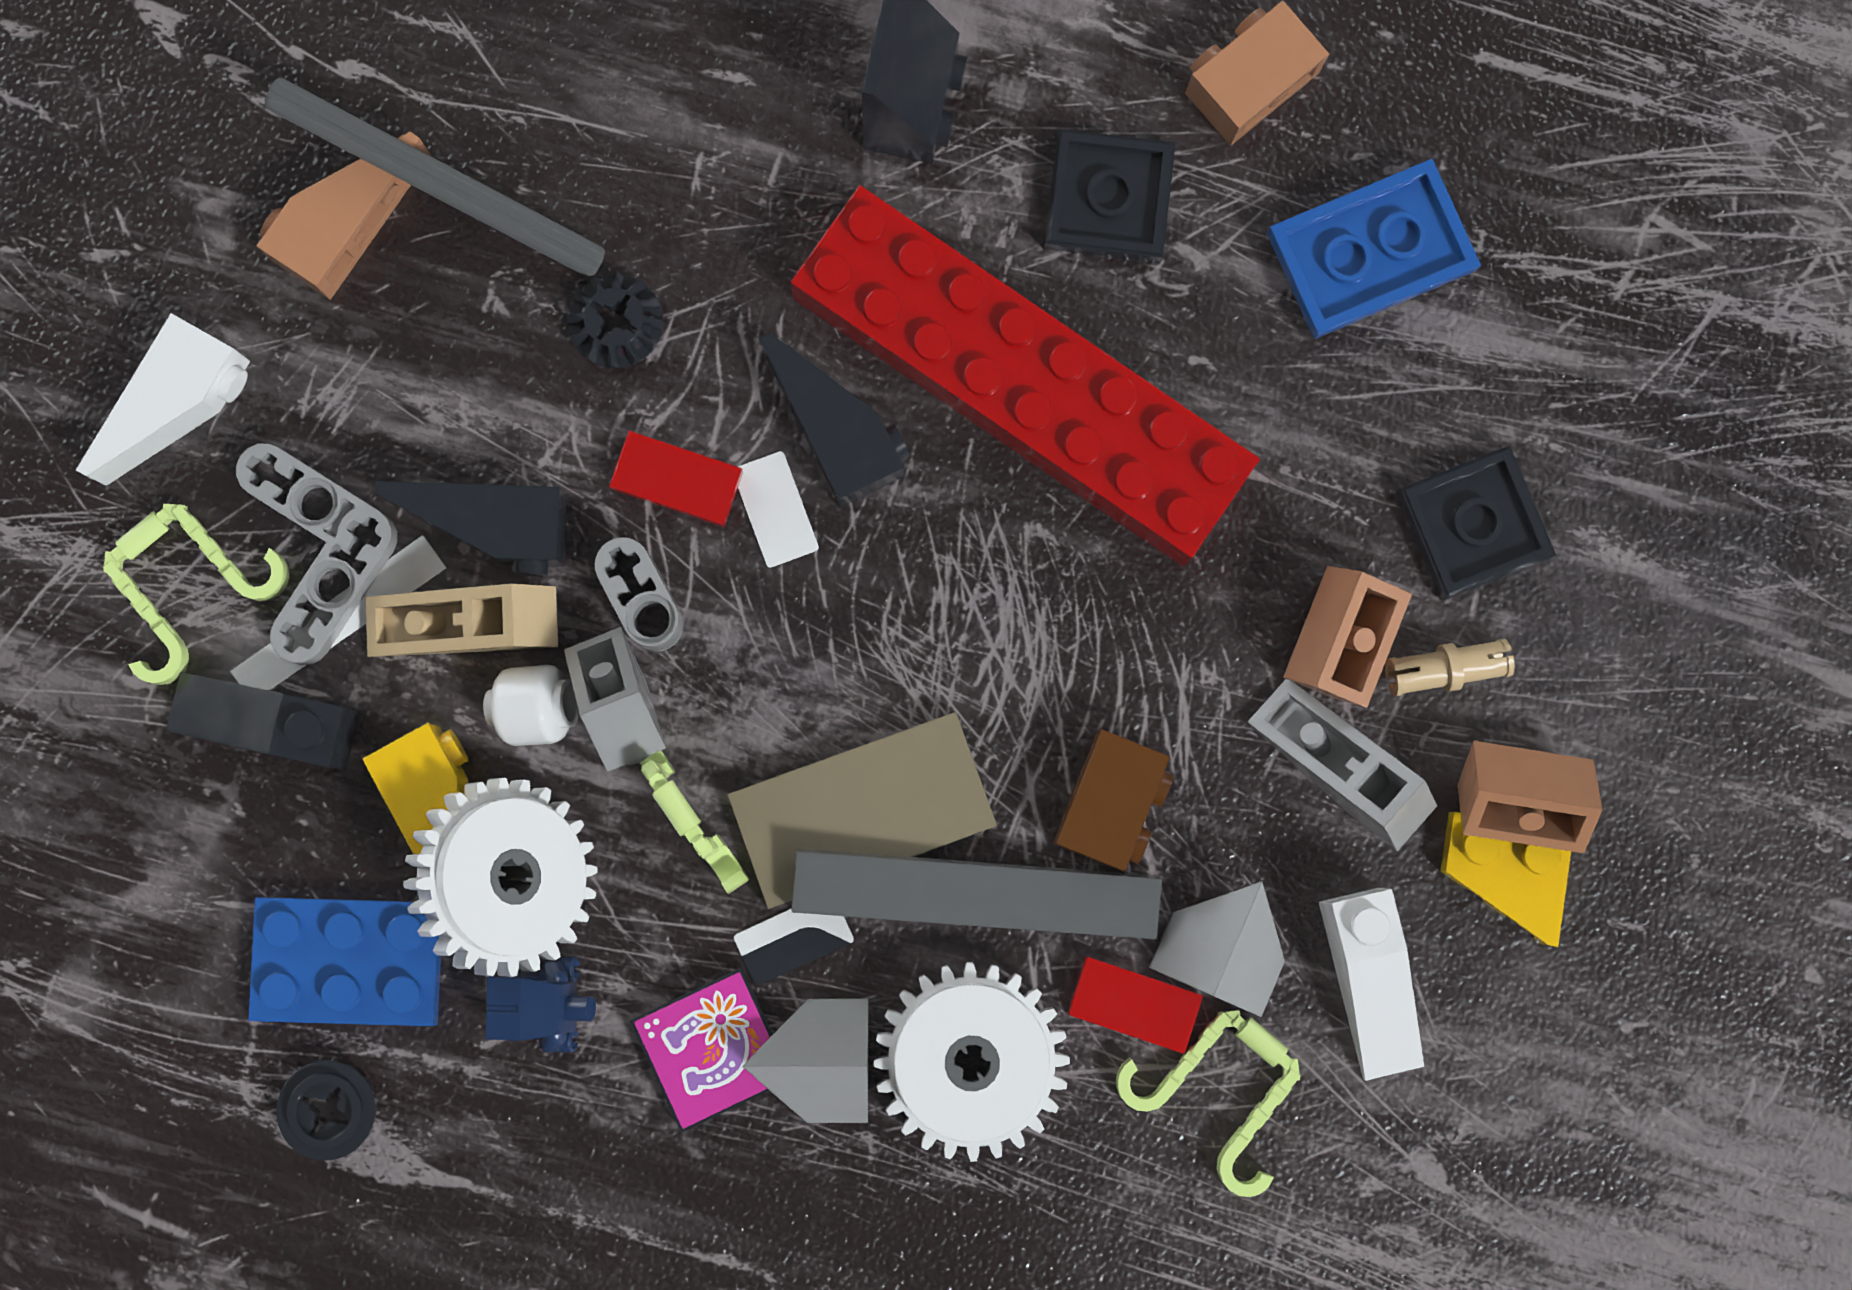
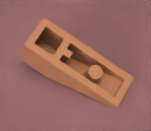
M408 132L397 138L431 156L421 139L413 133ZM359 159L293 195L283 209H275L265 220L260 231L262 239L256 247L272 262L331 300L411 185L363 159Z

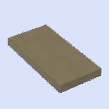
M956 712L728 794L768 909L792 901L796 848L913 857L997 826Z

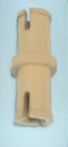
M1505 638L1496 640V642L1457 648L1453 643L1439 645L1436 652L1402 658H1388L1385 662L1386 680L1395 678V683L1388 685L1394 697L1401 696L1404 693L1443 687L1446 692L1461 690L1463 683L1496 677H1511L1515 668L1514 656L1503 657L1504 652L1512 650Z

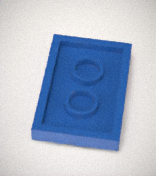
M1433 159L1270 226L1266 232L1314 340L1471 274L1481 266Z
M256 897L248 1021L404 1026L438 1025L441 955H436L433 949L440 937L438 935L434 937H420L417 931L427 921L424 913L411 914L408 912L407 907L413 901Z

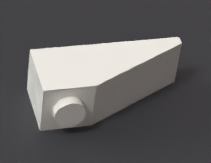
M171 313L76 471L106 486L218 414L226 402L234 401L245 386L248 376L245 369L250 361L232 347Z
M1374 888L1320 901L1319 906L1363 1080L1367 1081L1424 1067L1408 951L1392 889Z

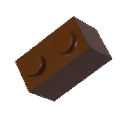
M1103 729L1096 732L1052 844L1118 871H1125L1129 861L1139 864L1152 830L1143 827L1151 804L1161 808L1173 781L1174 774L1165 771L1170 756Z

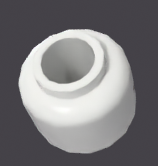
M552 665L511 667L502 670L495 679L492 690L486 692L483 702L484 716L487 723L495 727L497 734L504 742L513 746L558 742L565 737L569 728L575 726L579 716L572 681L566 679L563 672Z

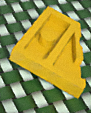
M1449 812L1440 872L1461 887L1469 889L1479 896L1486 905L1500 915L1514 921L1532 934L1534 939L1542 945L1558 947L1571 851L1464 835L1462 832L1461 813Z

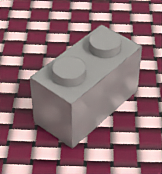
M621 627L564 649L580 717L607 772L624 765L639 763L651 754L666 748L647 682Z

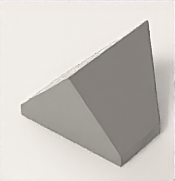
M1263 882L1172 912L1149 968L1262 1017L1285 962Z
M807 999L742 1067L806 1123H868V999Z

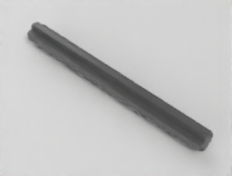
M277 78L272 83L265 98V107L269 111L586 277H592L598 271L605 256V250L598 244L283 78Z

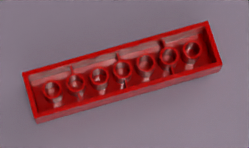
M859 185L790 282L793 300L1182 567L1196 554L1260 461V458L861 185Z

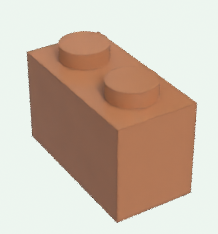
M1283 0L1268 13L1262 8L1252 12L1236 28L1235 34L1238 37L1222 50L1217 44L1211 46L1190 66L1193 74L1185 94L1230 146L1318 75L1329 56L1328 51Z
M1327 566L1283 678L1333 699L1367 708L1412 594L1361 571Z
M1473 741L1457 784L1462 832L1464 835L1584 853L1602 812L1593 759Z

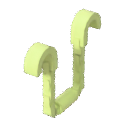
M163 504L161 511L158 513L153 511L115 542L116 548L111 552H105L103 572L111 577V581L131 601L130 604L140 616L147 620L150 628L169 650L170 658L168 664L161 670L154 671L147 662L143 661L128 664L133 674L139 679L157 685L170 684L179 679L180 672L186 671L189 662L188 649L175 629L165 617L158 613L159 610L139 590L140 587L129 574L123 571V562L127 558L133 560L170 529L168 525L172 521L180 522L181 527L192 540L199 544V548L207 558L219 568L218 571L227 582L244 597L256 601L272 600L284 591L289 580V567L284 557L269 548L264 559L271 567L270 579L262 586H252L233 561L226 557L227 554L218 543L207 534V530L197 518L189 513L188 507L181 504Z
M662 750L651 754L648 758L641 761V771L647 780L650 781L649 784L655 791L652 793V796L680 837L685 835L688 841L693 843V847L699 856L710 864L726 892L730 894L747 882L749 878L719 835L714 837L703 836L704 833L699 827L701 820L674 781L668 782L667 778L675 773Z
M1240 1010L1217 1012L1215 1019L1208 1023L1197 1037L1198 1040L1187 1049L1185 1054L1179 1059L1176 1067L1170 1070L1152 1094L1141 1097L1132 1092L1130 1079L1138 1069L1130 1057L1121 1064L1116 1073V1088L1123 1101L1133 1109L1146 1112L1158 1109L1167 1102L1184 1082L1186 1075L1192 1072L1204 1057L1203 1054L1222 1035L1224 1028L1235 1027L1237 1029L1235 1036L1272 1067H1275L1277 1064L1281 1065L1283 1075L1280 1079H1277L1265 1094L1266 1097L1262 1102H1259L1248 1115L1246 1122L1227 1141L1217 1158V1172L1223 1184L1238 1196L1252 1197L1264 1192L1270 1186L1274 1177L1268 1173L1258 1171L1251 1180L1239 1181L1233 1175L1232 1166L1238 1155L1253 1139L1255 1132L1261 1129L1273 1114L1272 1111L1275 1107L1281 1104L1292 1090V1086L1296 1081L1300 1080L1298 1059L1290 1058L1286 1055L1288 1048L1253 1018L1249 1017L1244 1020L1240 1016Z

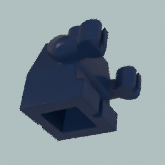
M560 957L557 960H548L542 965L540 974L518 973L514 977L498 975L487 977L486 1040L522 1041L538 1038L540 1048L546 1053H573L578 1047V1042H573V1037H578L576 1021L591 1022L596 1013L594 997L577 996V982L575 981L579 978V972H574V966H580L579 960L576 957Z

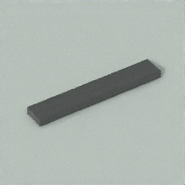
M796 848L791 910L792 913L1157 939L1162 878L1157 875Z

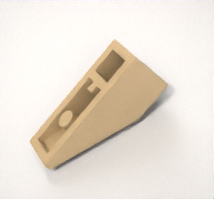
M501 584L365 597L367 657L558 647L556 586Z

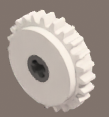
M506 778L488 779L486 786L483 782L466 784L465 795L457 792L448 793L444 796V802L448 811L444 809H431L426 813L429 822L434 826L432 830L414 832L412 837L423 845L421 854L406 855L405 858L406 863L418 867L417 877L404 881V888L418 890L419 900L407 907L408 912L411 914H425L427 921L421 925L417 932L420 937H434L438 935L440 938L436 942L433 952L441 956H450L455 952L453 967L457 969H471L474 965L475 975L493 976L497 971L498 976L514 977L517 976L519 968L521 971L535 972L540 970L539 957L542 960H557L561 957L556 942L575 943L577 937L570 928L573 922H588L589 915L580 907L583 899H594L596 897V892L586 887V877L596 874L597 867L586 865L584 855L594 847L592 842H579L576 836L584 826L582 820L566 821L564 819L570 806L566 801L552 802L548 805L551 790L547 787L534 788L530 792V781L514 780L508 784ZM501 866H503L505 873L500 871ZM500 882L505 883L503 888H501Z
M966 962L963 977L954 978L948 965L941 967L942 982L933 985L931 980L923 974L919 977L922 993L915 997L912 993L903 990L899 994L901 1000L906 1005L903 1013L887 1010L885 1017L895 1028L893 1033L881 1032L877 1034L876 1041L883 1046L889 1047V1054L874 1058V1067L889 1070V1077L878 1082L877 1089L878 1092L883 1093L894 1092L896 1098L889 1103L886 1111L889 1116L902 1111L905 1112L908 1117L901 1127V1131L905 1135L912 1133L918 1127L924 1131L921 1141L923 1149L928 1150L938 1139L944 1142L945 1158L951 1159L956 1152L957 1146H963L967 1149L970 1162L977 1161L979 1155V1146L989 1145L994 1157L999 1158L1002 1157L1001 1141L1010 1138L1013 1144L1020 1149L1025 1146L1020 1131L1027 1125L1038 1133L1044 1130L1040 1119L1037 1117L1041 1109L1053 1113L1057 1112L1059 1107L1049 1097L1051 1089H1066L1067 1082L1063 1078L1054 1075L1055 1067L1070 1064V1057L1066 1054L1055 1052L1054 1045L1062 1042L1067 1037L1064 1030L1054 1029L1049 1031L1046 1025L1057 1015L1053 1007L1044 1008L1040 1011L1034 1007L1042 994L1036 987L1028 991L1024 996L1018 992L1022 979L1020 975L1014 973L1004 984L998 981V966L991 964L985 977H976L973 962ZM968 1045H978L981 1057L988 1061L984 1071L981 1072L978 1067L975 1068L976 1076L963 1075L961 1063L954 1061L960 1049L965 1054L968 1053L965 1047Z

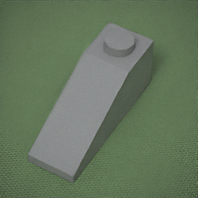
M1288 679L1283 681L1248 721L1250 727L1345 811L1396 851L1404 845L1437 807L1423 778Z

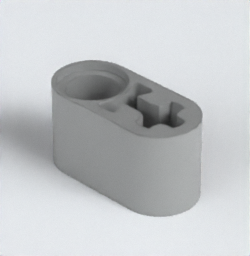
M615 538L605 543L597 553L595 571L627 634L642 648L650 651H664L671 648L682 635L684 621L652 557L640 543L630 538ZM626 555L632 562L640 560V563L633 567V573L640 586L646 592L635 596L628 583L620 575L612 577V574L619 570V565L616 561L618 558ZM655 584L656 590L648 591ZM631 599L625 606L624 600ZM650 607H663L667 609L670 617L666 631L660 636L651 638L641 635L638 628L640 615Z

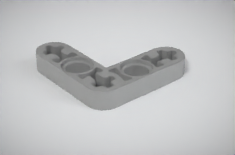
M256 444L247 448L240 455L237 462L236 476L240 486L255 498L326 542L279 613L270 631L272 647L282 659L298 665H311L320 661L328 653L385 563L394 552L397 544V530L394 523L386 515L282 449L271 444ZM277 458L274 469L295 484L290 488L289 493L266 480L258 487L257 484L260 481V476L254 472L256 465L260 461L269 465ZM299 472H303L304 476L297 481ZM315 488L327 489L333 498V507L330 513L320 520L307 519L302 511L304 496ZM287 496L286 503L282 505L280 501ZM377 521L378 524L375 532L378 536L382 537L380 543L376 547L366 544L355 558L367 564L362 573L353 565L336 558L341 549L352 556L360 544V539L354 535L355 529L360 524L369 528ZM332 570L344 571L350 580L348 595L337 603H327L321 598L319 593L321 578ZM307 600L316 608L333 614L329 623L316 617L308 631L310 637L315 639L309 649L299 646L294 652L290 650L294 640L287 635L289 629L293 625L303 628L314 614L302 609Z

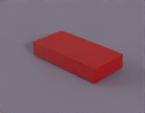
M628 431L609 487L613 491L725 527L744 471L740 467Z
M1085 956L1067 1014L1185 1054L1203 995Z

